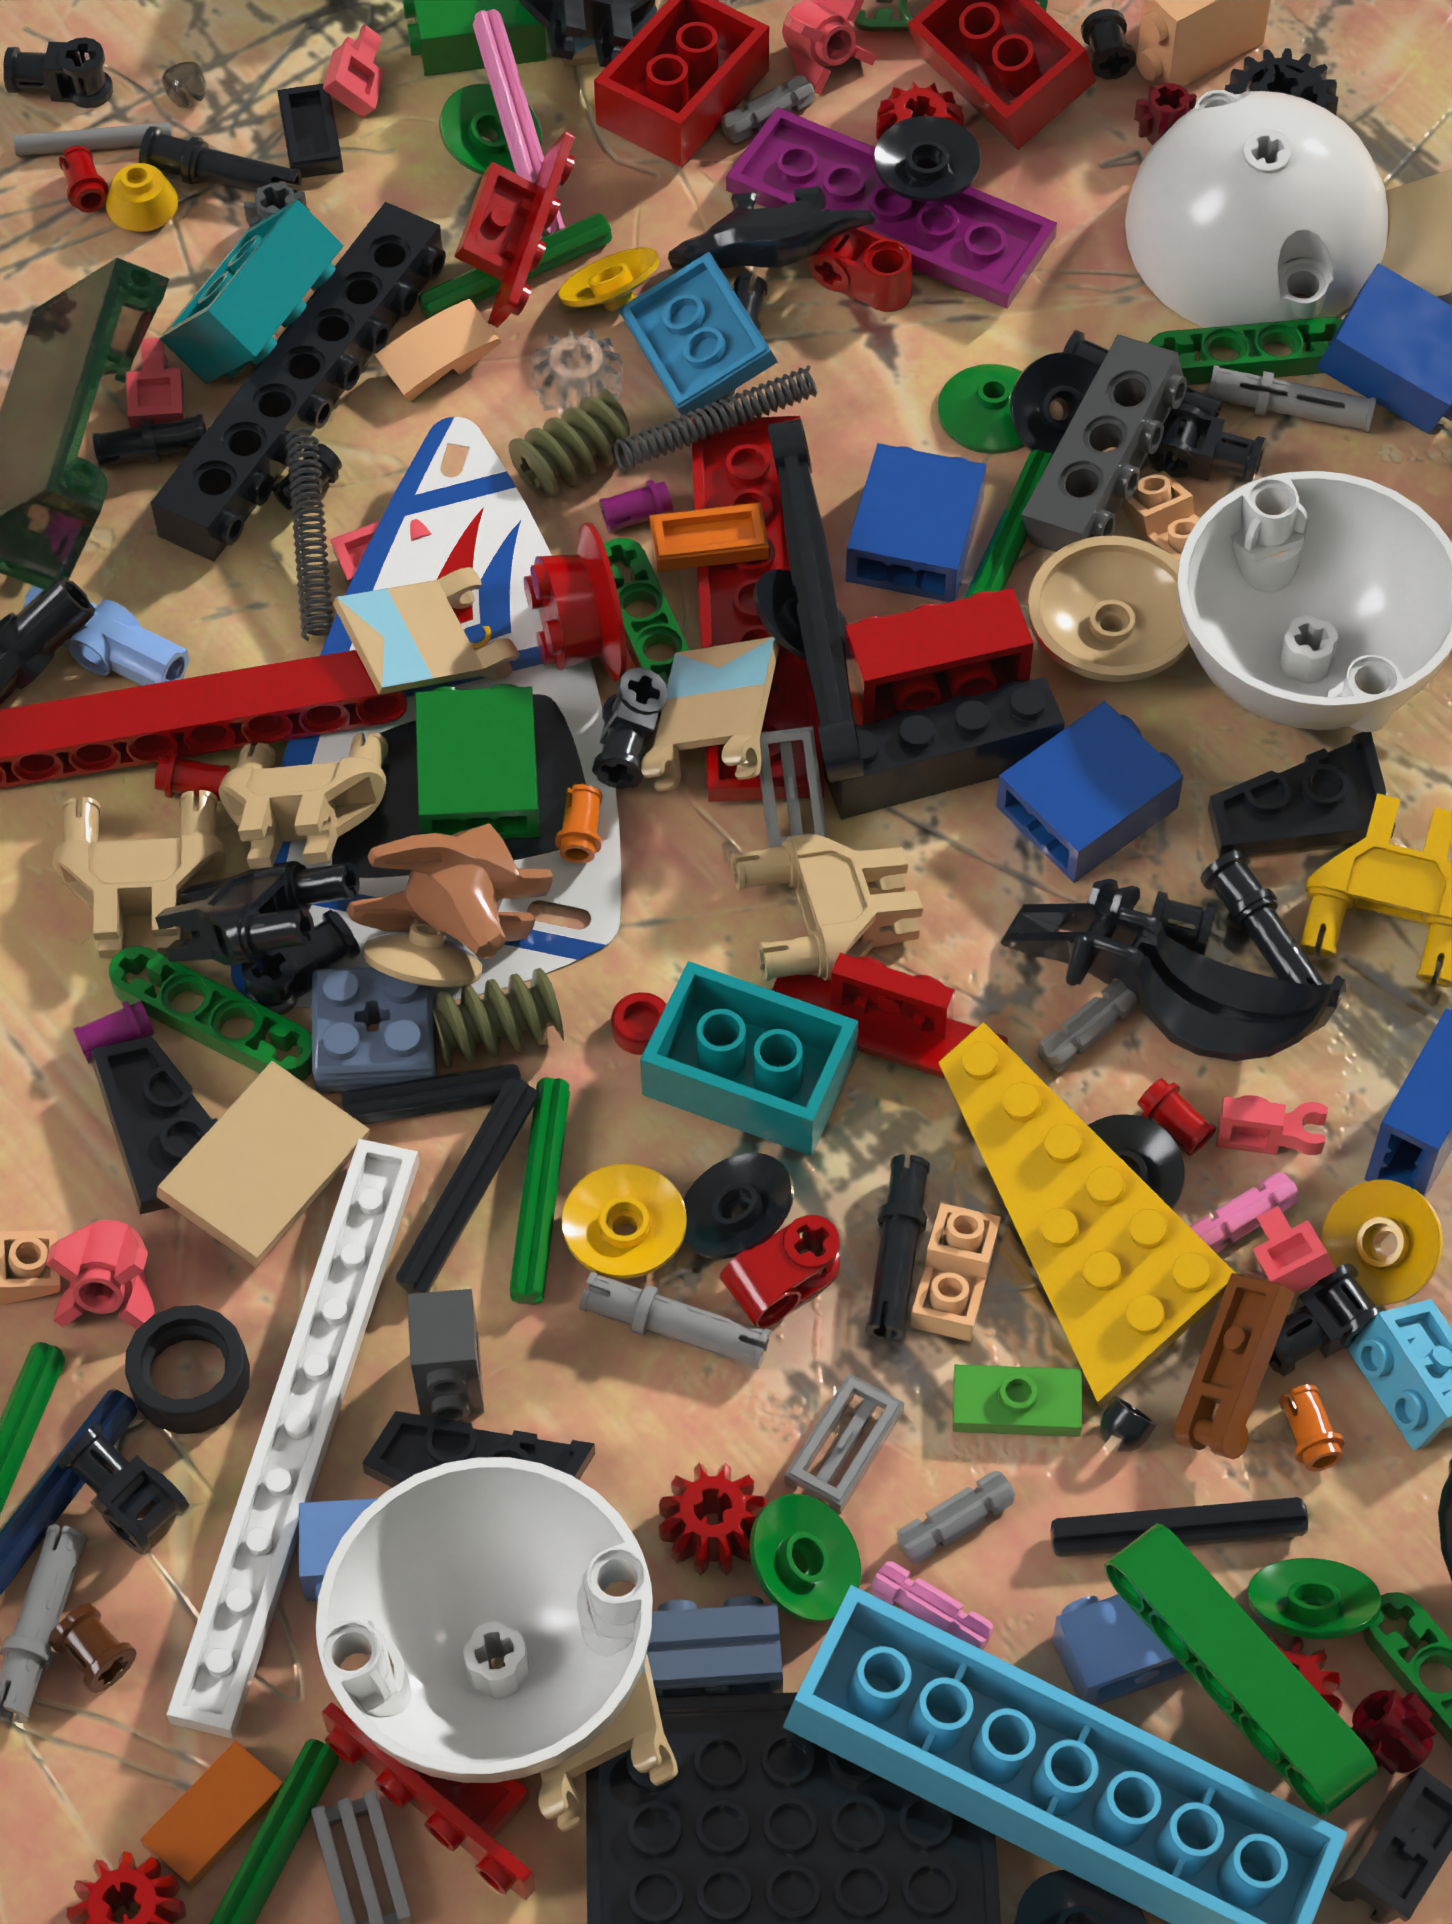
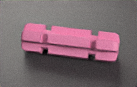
M1276 1172L1259 1183L1262 1188L1258 1191L1256 1187L1250 1188L1213 1211L1214 1219L1211 1220L1209 1216H1205L1189 1227L1217 1253L1226 1247L1223 1241L1227 1240L1228 1243L1232 1244L1261 1226L1256 1218L1257 1216L1276 1206H1279L1281 1211L1284 1212L1295 1205L1299 1200L1297 1195L1298 1189L1285 1173Z
M888 1561L880 1568L872 1582L871 1592L875 1597L893 1606L897 1602L902 1606L901 1610L981 1650L988 1644L993 1631V1625L989 1620L973 1610L969 1614L962 1611L963 1604L920 1578L915 1582L909 1578L911 1572L894 1562Z

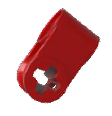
M863 226L851 229L837 236L824 249L817 251L808 260L809 272L820 285L828 290L841 292L866 303L876 310L883 312L897 311L905 307L912 297V259L908 247L900 241L886 238L865 229Z
M818 1215L802 1216L775 1233L766 1242L739 1253L724 1267L719 1278L757 1328L769 1327L788 1315L797 1305L823 1288L828 1287L837 1278L840 1270V1256L838 1254L840 1249L839 1233L835 1225L827 1218ZM805 1249H808V1250H809V1251L804 1252L803 1254H801V1251H803V1250H805ZM823 1251V1255L819 1257L815 1256Z

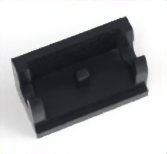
M1422 1767L1398 1780L1329 1891L1344 1902L1354 1901L1355 1898H1359L1369 1903L1375 1909L1370 1917L1375 1922L1387 1924L1397 1918L1404 1922L1409 1920L1452 1851V1789Z

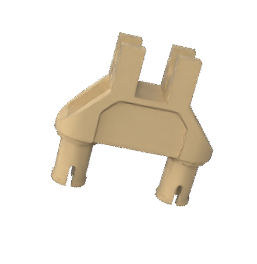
M369 732L364 745V733H359L353 737L348 758H341L340 762L276 768L277 754L271 746L265 743H257L255 751L252 743L243 746L236 769L229 771L221 781L219 796L225 810L239 827L238 833L241 842L251 841V849L247 857L249 868H272L282 843L307 840L303 851L306 865L329 863L338 837L367 819L375 811L383 798L387 784L386 776L382 770L384 759L388 754L386 739L378 733Z
M199 790V810L197 804H194V791H187L180 796L181 835L179 837L98 842L101 807L99 802L94 798L82 797V811L80 813V811H77L76 797L64 801L62 807L64 814L63 842L53 852V866L68 888L93 911L94 939L98 940L100 958L114 957L120 950L124 949L125 917L152 916L153 937H157L156 948L160 954H167L166 949L175 940H182L181 927L159 930L155 917L165 908L182 905L179 895L189 886L215 881L224 865L225 846L216 836L218 798L214 793Z
M802 834L788 836L787 840L782 842V846L742 853L733 852L731 854V871L736 889L743 890L754 886L787 883L796 892L809 936L770 943L760 942L758 945V959L760 969L763 970V979L769 981L773 978L815 973L818 978L822 977L824 981L831 980V972L839 953L855 958L865 957L874 947L919 939L920 929L916 917H922L923 907L917 890L905 891L901 874L907 873L908 862L903 848L894 847L855 851L823 836Z

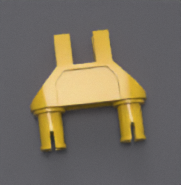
M1377 793L1366 837L1332 858L1307 879L1305 891L1307 892V897L1312 901L1299 945L1304 952L1314 954L1318 934L1323 932L1324 938L1319 956L1326 958L1336 957L1337 945L1346 910L1353 907L1424 924L1429 931L1420 967L1416 972V978L1431 984L1436 963L1440 961L1442 965L1436 986L1452 987V865L1447 858L1452 839V811L1434 807L1423 851L1390 844L1401 799Z

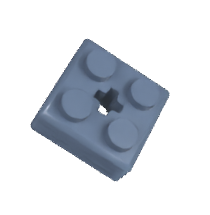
M373 967L319 969L313 971L312 1072L316 1090L321 1093L341 1092L437 1076L436 1029L432 1009L436 1010L435 987L402 981L383 974ZM379 1024L378 1031H367L368 1026Z

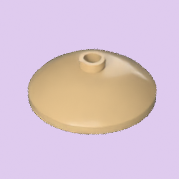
M1125 536L1090 537L1061 548L1042 564L1030 587L1028 618L1033 635L1042 649L1054 661L1064 668L1090 679L1108 682H1127L1144 679L1166 670L1176 663L1190 647L1182 626L1178 602L1179 561L1168 552L1151 543ZM1104 629H1114L1118 632H1109Z

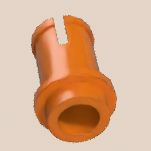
M576 784L572 786V789L568 787L565 791L564 798L566 801L562 830L556 834L555 844L560 850V856L564 860L572 863H587L594 859L595 854L600 851L602 846V839L597 834L603 795L596 787Z
M1306 1384L1288 1390L1293 1401L1290 1400L1289 1395L1283 1394L1279 1398V1404L1285 1412L1298 1445L1294 1450L1296 1460L1300 1463H1305L1307 1470L1313 1472L1322 1471L1338 1464L1343 1458L1341 1449L1345 1444L1344 1439L1340 1433L1333 1432L1319 1397L1320 1393L1317 1386Z

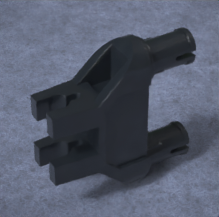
M519 0L523 7L547 29L553 57L572 60L575 54L574 37L591 38L595 40L599 65L605 68L620 53L621 47H625L633 39V29L647 16L655 3V0Z
M297 861L275 863L272 868L250 869L232 877L189 886L179 895L182 905L165 908L155 919L159 930L181 927L186 932L191 931L192 934L191 939L175 940L166 949L169 962L211 959L224 965L256 962L264 955L266 950L308 945L313 940L315 934L313 918L309 912L312 904L353 899L359 892L360 881L356 867L351 862L308 869Z

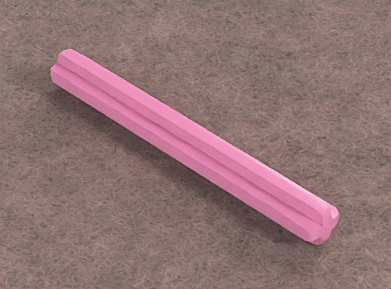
M496 9L482 10L475 14L473 28L516 174L536 183L544 156L501 13ZM558 210L548 229L544 228L541 238L565 228L560 210Z

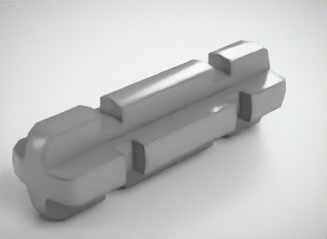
M797 75L783 83L784 89L781 86H777L745 103L743 111L741 108H736L728 112L721 118V130L724 136H727L731 143L737 144L752 136V129L758 133L777 107L792 113L791 108L798 111L814 101V88L812 84L808 82L805 76Z
M1114 980L1101 991L1102 998H1092L1060 1025L1062 1028L1061 1032L1055 1030L1039 1043L1038 1057L1052 1071H1062L1075 1060L1074 1053L1082 1054L1116 1026L1114 1023L1115 1019L1123 1020L1133 1012L1138 1005V995L1127 989L1122 981Z
M992 1471L976 1481L978 1487L975 1490L970 1487L963 1489L926 1512L927 1518L925 1521L922 1522L917 1518L899 1529L897 1541L905 1556L912 1563H919L936 1552L934 1547L937 1544L945 1547L987 1521L985 1515L988 1512L996 1515L1011 1506L1014 1502L1015 1492L1007 1478L1000 1471Z

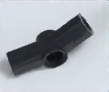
M60 575L17 615L12 612L0 620V705L16 688L23 689L36 679L52 661L55 655L54 651L70 639L94 616L95 608L88 600L86 593L73 581H69Z

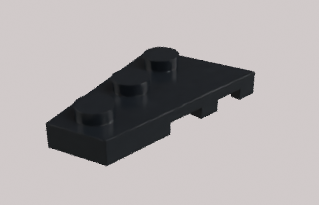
M1358 733L1352 736L1351 743L1330 752L1323 748L1307 755L1304 763L1280 773L1271 770L1210 796L1208 812L1218 856L1221 857L1228 852L1240 849L1245 851L1247 855L1354 843L1364 839L1367 835L1377 793L1387 795L1372 733ZM1394 823V827H1393V831H1392L1391 838H1392L1393 833H1394L1395 823Z
M152 1036L92 1049V1065L139 1213L141 1215L171 1208L156 1197L158 1186L218 1119H211L193 1096L191 1085Z
M395 1411L362 1465L365 1474L392 1488L417 1473L441 1464L476 1457H511L542 1463L580 1480L595 1455V1443L572 1440L571 1444L540 1440L538 1435L534 1433L516 1430L513 1431L512 1435L474 1429L472 1423Z

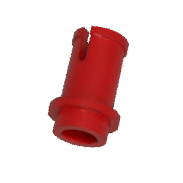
M78 145L65 149L63 151L65 158L59 157V165L68 183V201L72 206L85 213L100 210L106 203L109 187L105 179L98 175L92 153L88 148Z
M173 751L170 757L163 755L159 757L155 773V789L165 791V796L168 798H173L175 793L183 794L187 791H194V795L199 797V790H206L214 793L218 798V802H221L219 787L223 777L231 771V766L181 759V754Z
M1161 1078L1144 1092L1137 1105L1144 1111L1142 1117L1154 1120L1186 1150L1185 1152L1192 1156L1211 1139L1216 1132V1126L1209 1123L1178 1094L1180 1086L1177 1083L1168 1084Z

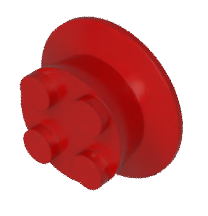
M590 522L583 523L579 528L576 554L537 556L535 558L534 565L530 567L531 575L524 576L523 579L525 595L530 610L539 609L544 631L537 632V645L544 666L555 664L559 670H564L597 657L611 680L619 682L622 675L626 672L627 652L617 587L606 549L597 529Z

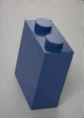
M1378 263L1358 292L1316 368L1367 398H1376V404L1430 434L1442 417L1450 421L1452 420V306Z
M877 443L847 545L846 582L945 602L956 601L984 499L986 464L972 462L962 457H946L916 451L905 446L895 447Z
M1103 701L1000 774L996 807L1075 883L1176 810L1179 805L1183 775L1176 762L1164 752L1159 753L1142 737L1139 728L1132 719L1126 715H1119L1110 705Z
M1447 1008L1381 1122L1364 1179L1366 1181L1392 1180L1400 1182L1417 1190L1425 1198L1452 1151V1010Z

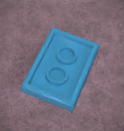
M710 252L618 308L680 414L687 416L689 411L695 413L697 408L703 409L705 405L709 406L712 402L717 401L778 363Z

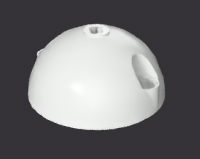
M1212 90L1203 94L1198 99L1194 109L1174 123L1151 147L1142 161L1127 202L1125 218L1127 246L1135 268L1146 286L1158 299L1182 318L1203 328L1325 317L1335 318L1352 305L1358 292L1376 265L1382 262L1388 234V207L1385 187L1371 155L1358 135L1343 120L1326 108L1306 99L1284 93L1248 91L1235 95L1225 90ZM1293 294H1304L1310 298H1297Z
M1300 471L1275 474L1249 482L1218 500L1198 520L1187 537L1179 560L1177 583L1181 622L1190 646L1213 683L1230 699L1246 710L1265 719L1303 729L1336 730L1350 727L1360 732L1378 731L1389 723L1392 712L1398 710L1414 697L1439 673L1452 651V542L1439 524L1421 507L1390 488L1371 480L1344 473Z
M476 1457L448 1462L417 1473L387 1490L359 1515L341 1538L327 1565L318 1595L316 1639L319 1657L327 1682L348 1717L376 1747L401 1764L429 1776L463 1783H496L528 1777L559 1765L586 1748L611 1725L628 1702L642 1673L650 1642L653 1604L651 1580L643 1552L621 1515L597 1491L572 1475L542 1463L511 1457ZM618 1580H626L636 1585L630 1593L624 1596L613 1597L604 1593L610 1583ZM354 1653L371 1656L369 1661L358 1670L346 1671L340 1669L344 1659ZM496 1657H504V1667L491 1669L490 1660Z

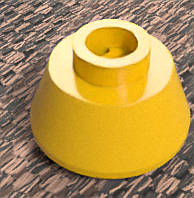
M145 163L131 164L119 170L113 178L106 200V209L110 219L119 227L137 233L151 232L159 229L174 216L178 208V195L173 185L160 170Z

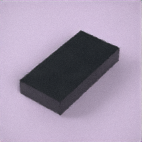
M324 83L277 90L289 165L291 169H300L302 178L344 172L331 95L323 90Z

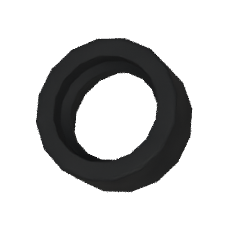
M199 1305L174 1306L152 1315L135 1331L126 1350L125 1375L139 1411L156 1427L177 1434L201 1433L223 1424L240 1408L250 1385V1364L245 1346L236 1326L220 1312ZM186 1340H203L217 1346L225 1359V1373L221 1381L209 1392L193 1399H172L161 1395L154 1388L151 1381V1366L155 1358L167 1347Z

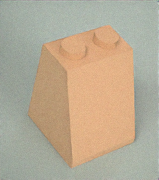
M1143 0L1135 65L1146 80L1152 81L1157 86L1163 83H1175L1185 87L1264 43L1271 0Z

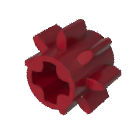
M1163 83L1156 87L1150 86L1148 100L1138 99L1136 101L1134 120L1140 122L1138 136L1140 138L1146 137L1154 145L1178 119L1194 109L1197 96L1195 94H1188L1185 88L1175 83Z
M1395 1689L1391 1691H1376L1360 1702L1352 1717L1353 1727L1351 1729L1370 1750L1378 1768L1382 1765L1390 1774L1410 1772L1420 1766L1431 1753L1433 1747L1431 1737L1436 1734L1434 1728L1428 1723L1433 1715L1432 1712L1414 1692L1402 1698Z

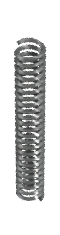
M807 365L805 369L799 368L797 372L791 371L790 375L784 374L782 378L776 377L774 382L768 380L766 385L760 383L758 388L752 386L750 391L745 389L742 394L736 393L734 397L728 396L727 400L720 399L719 403L712 402L711 406L705 405L703 410L697 408L695 413L689 411L687 416L681 414L679 419L673 417L671 422L665 420L663 425L657 423L655 428L649 427L647 431L641 430L639 435L633 433L631 438L625 436L623 441L617 439L614 451L620 469L624 472L627 470L621 458L619 444L623 448L628 466L634 469L635 461L642 466L643 458L650 463L651 455L658 460L659 452L666 456L667 449L674 453L675 446L682 450L683 443L690 447L691 440L698 444L699 437L706 440L707 434L714 437L715 431L722 434L723 428L729 431L731 425L737 428L739 422L745 425L747 419L753 422L755 416L761 419L763 413L769 416L770 409L777 413L778 406L781 409H785L786 403L789 406H793L794 400L800 403L802 398L808 400L810 395L816 397L818 393L817 387L809 373L811 366ZM707 410L710 412L711 419L707 415ZM699 413L702 415L703 422L699 418ZM691 416L694 418L695 425L691 421ZM683 419L686 421L687 429L683 424ZM675 422L678 424L679 432L675 427ZM667 426H669V428H670L671 435H670L669 431L667 430ZM659 429H661V431H662L663 438H662L661 434L659 433ZM651 432H652V433L654 434V436H655V441H654V439H653L652 436H651ZM643 435H644V436L646 437V439H647V444H646V442H645L644 439H643ZM635 438H636V439L638 440V442H639V447H638L637 444L635 443ZM627 441H628V442L630 443V445H631L632 453H631L629 447L627 446Z
M302 427L291 431L286 436V442L288 443L286 448L289 459L287 464L290 467L288 470L291 483L289 488L292 491L290 494L292 499L290 504L293 507L291 512L294 523V546L296 548L294 553L297 556L295 562L298 564L296 566V571L298 572L296 577L299 588L298 595L300 597L298 602L301 605L299 608L301 613L300 620L302 622L300 627L303 630L301 636L306 641H309L310 638L307 636V633L317 636L329 634L332 627L331 623L334 620L330 617L333 613L329 608L332 602L328 600L332 595L328 592L331 588L328 584L330 577L327 576L330 570L326 567L329 562L325 559L328 556V553L325 551L328 546L324 543L327 537L324 535L326 528L323 527L326 521L322 518L325 515L324 511H322L324 504L321 502L324 497L320 494L323 491V488L320 486L323 481L319 478L322 473L318 470L321 467V464L318 462L321 457L317 454L320 449L316 446L319 440L310 435L298 436L291 440V437L295 434L302 432L312 433L314 430L313 428ZM303 440L314 441V442H312V443H303V444H298V443H296V442L303 441ZM309 448L314 449L313 451H305V452H299V451H297V450H299V449H309ZM300 457H315L314 459L306 460L297 459ZM310 464H311V465H316V466H314V467H308V468L298 467V466H301V465H310ZM302 473H316L315 475L310 476L299 475ZM303 481H317L316 483L312 484L300 483ZM304 489H317L316 491H313V492H302V491H301V490H304ZM305 497H318L317 499H314V500H302V499H301V498H305ZM318 505V507L302 508V506ZM319 513V515L303 516V514ZM309 521H318V522H320V523H316V524H303V523L309 522ZM311 529H318V530H320V531H317V532H303V531L311 530ZM314 537L321 538L319 540H304L307 538ZM309 546H322L320 548L313 549L305 548ZM310 554H322L321 556L316 557L306 556ZM312 562H323L322 564L318 565L307 564ZM313 570H322V571H323V572H319V573H308L309 571H313ZM317 578L324 579V580H321V581H308V580H310V579H317ZM312 587H325L322 589H308ZM314 595H326L324 597H310ZM325 603V605L313 606L311 604ZM313 612H326L322 614H312ZM315 620H327L324 622H311ZM317 628H328L326 630H313Z

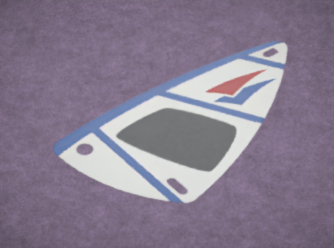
M462 417L442 419L429 430L397 487L364 552L345 595L438 580L458 569L471 567L476 571L482 582L481 588L471 590L475 601L467 608L456 609L452 607L462 628H465L464 632L470 643L481 642L486 635L483 626H489L491 629V639L487 644L499 639L509 638L515 644L520 656L516 661H509L512 673L505 679L492 680L478 676L406 690L407 711L396 721L289 740L281 767L340 762L341 758H348L351 750L350 745L355 735L364 733L365 745L369 732L378 733L388 743V754L382 765L387 784L383 798L375 811L359 825L338 837L329 863L305 864L303 851L307 840L283 842L275 863L297 861L305 865L307 869L347 862L354 864L360 881L358 894L353 899L312 904L309 912L313 918L314 926L323 921L322 915L331 909L337 912L349 926L359 944L360 954L353 959L345 956L327 969L371 967L362 956L365 942L376 936L396 932L382 931L360 925L350 919L347 908L349 903L353 901L386 897L404 891L412 871L373 867L369 863L368 854L371 848L413 835H421L418 805L415 692L432 691L443 686L455 687L460 690L487 689L497 684H513L518 687L532 686L540 837L503 839L517 868L550 869L553 874V881L546 896L516 899L503 898L498 912L527 913L531 903L545 901L586 910L591 916V922L588 927L577 930L535 921L534 927L527 939L505 942L496 955L489 959L479 958L462 942L446 933V940L463 947L481 962V977L477 982L470 984L476 993L480 995L484 994L487 980L494 979L500 988L503 989L508 987L509 977L512 974L517 973L524 982L532 980V973L535 969L541 968L547 974L608 945L616 937L620 927L621 855L616 788L601 783L592 772L595 757L602 753L604 744L599 743L604 720L602 718V706L591 662L588 660L564 670H559L555 664L543 665L537 645V632L544 630L539 609L530 610L528 606L523 579L524 576L531 575L530 567L534 565L537 556H551V553L525 501L504 465L479 427L474 422ZM448 444L469 448L463 470L456 477H447L440 470ZM415 519L421 521L430 531L431 535L411 541V521ZM336 614L320 656L356 650L338 614ZM576 784L596 787L603 795L597 834L602 839V846L600 851L595 854L594 859L587 863H572L564 860L560 856V850L555 844L556 834L562 830L566 801L564 798L565 791L568 787L572 789V786ZM261 959L258 961L259 969L262 968ZM231 965L233 984L246 997V982L242 976V965ZM463 986L435 987V1003L438 1001V993L443 990H447L454 1000L461 999ZM283 990L279 991L280 1000L284 997ZM312 990L299 997L295 1007L312 1008Z

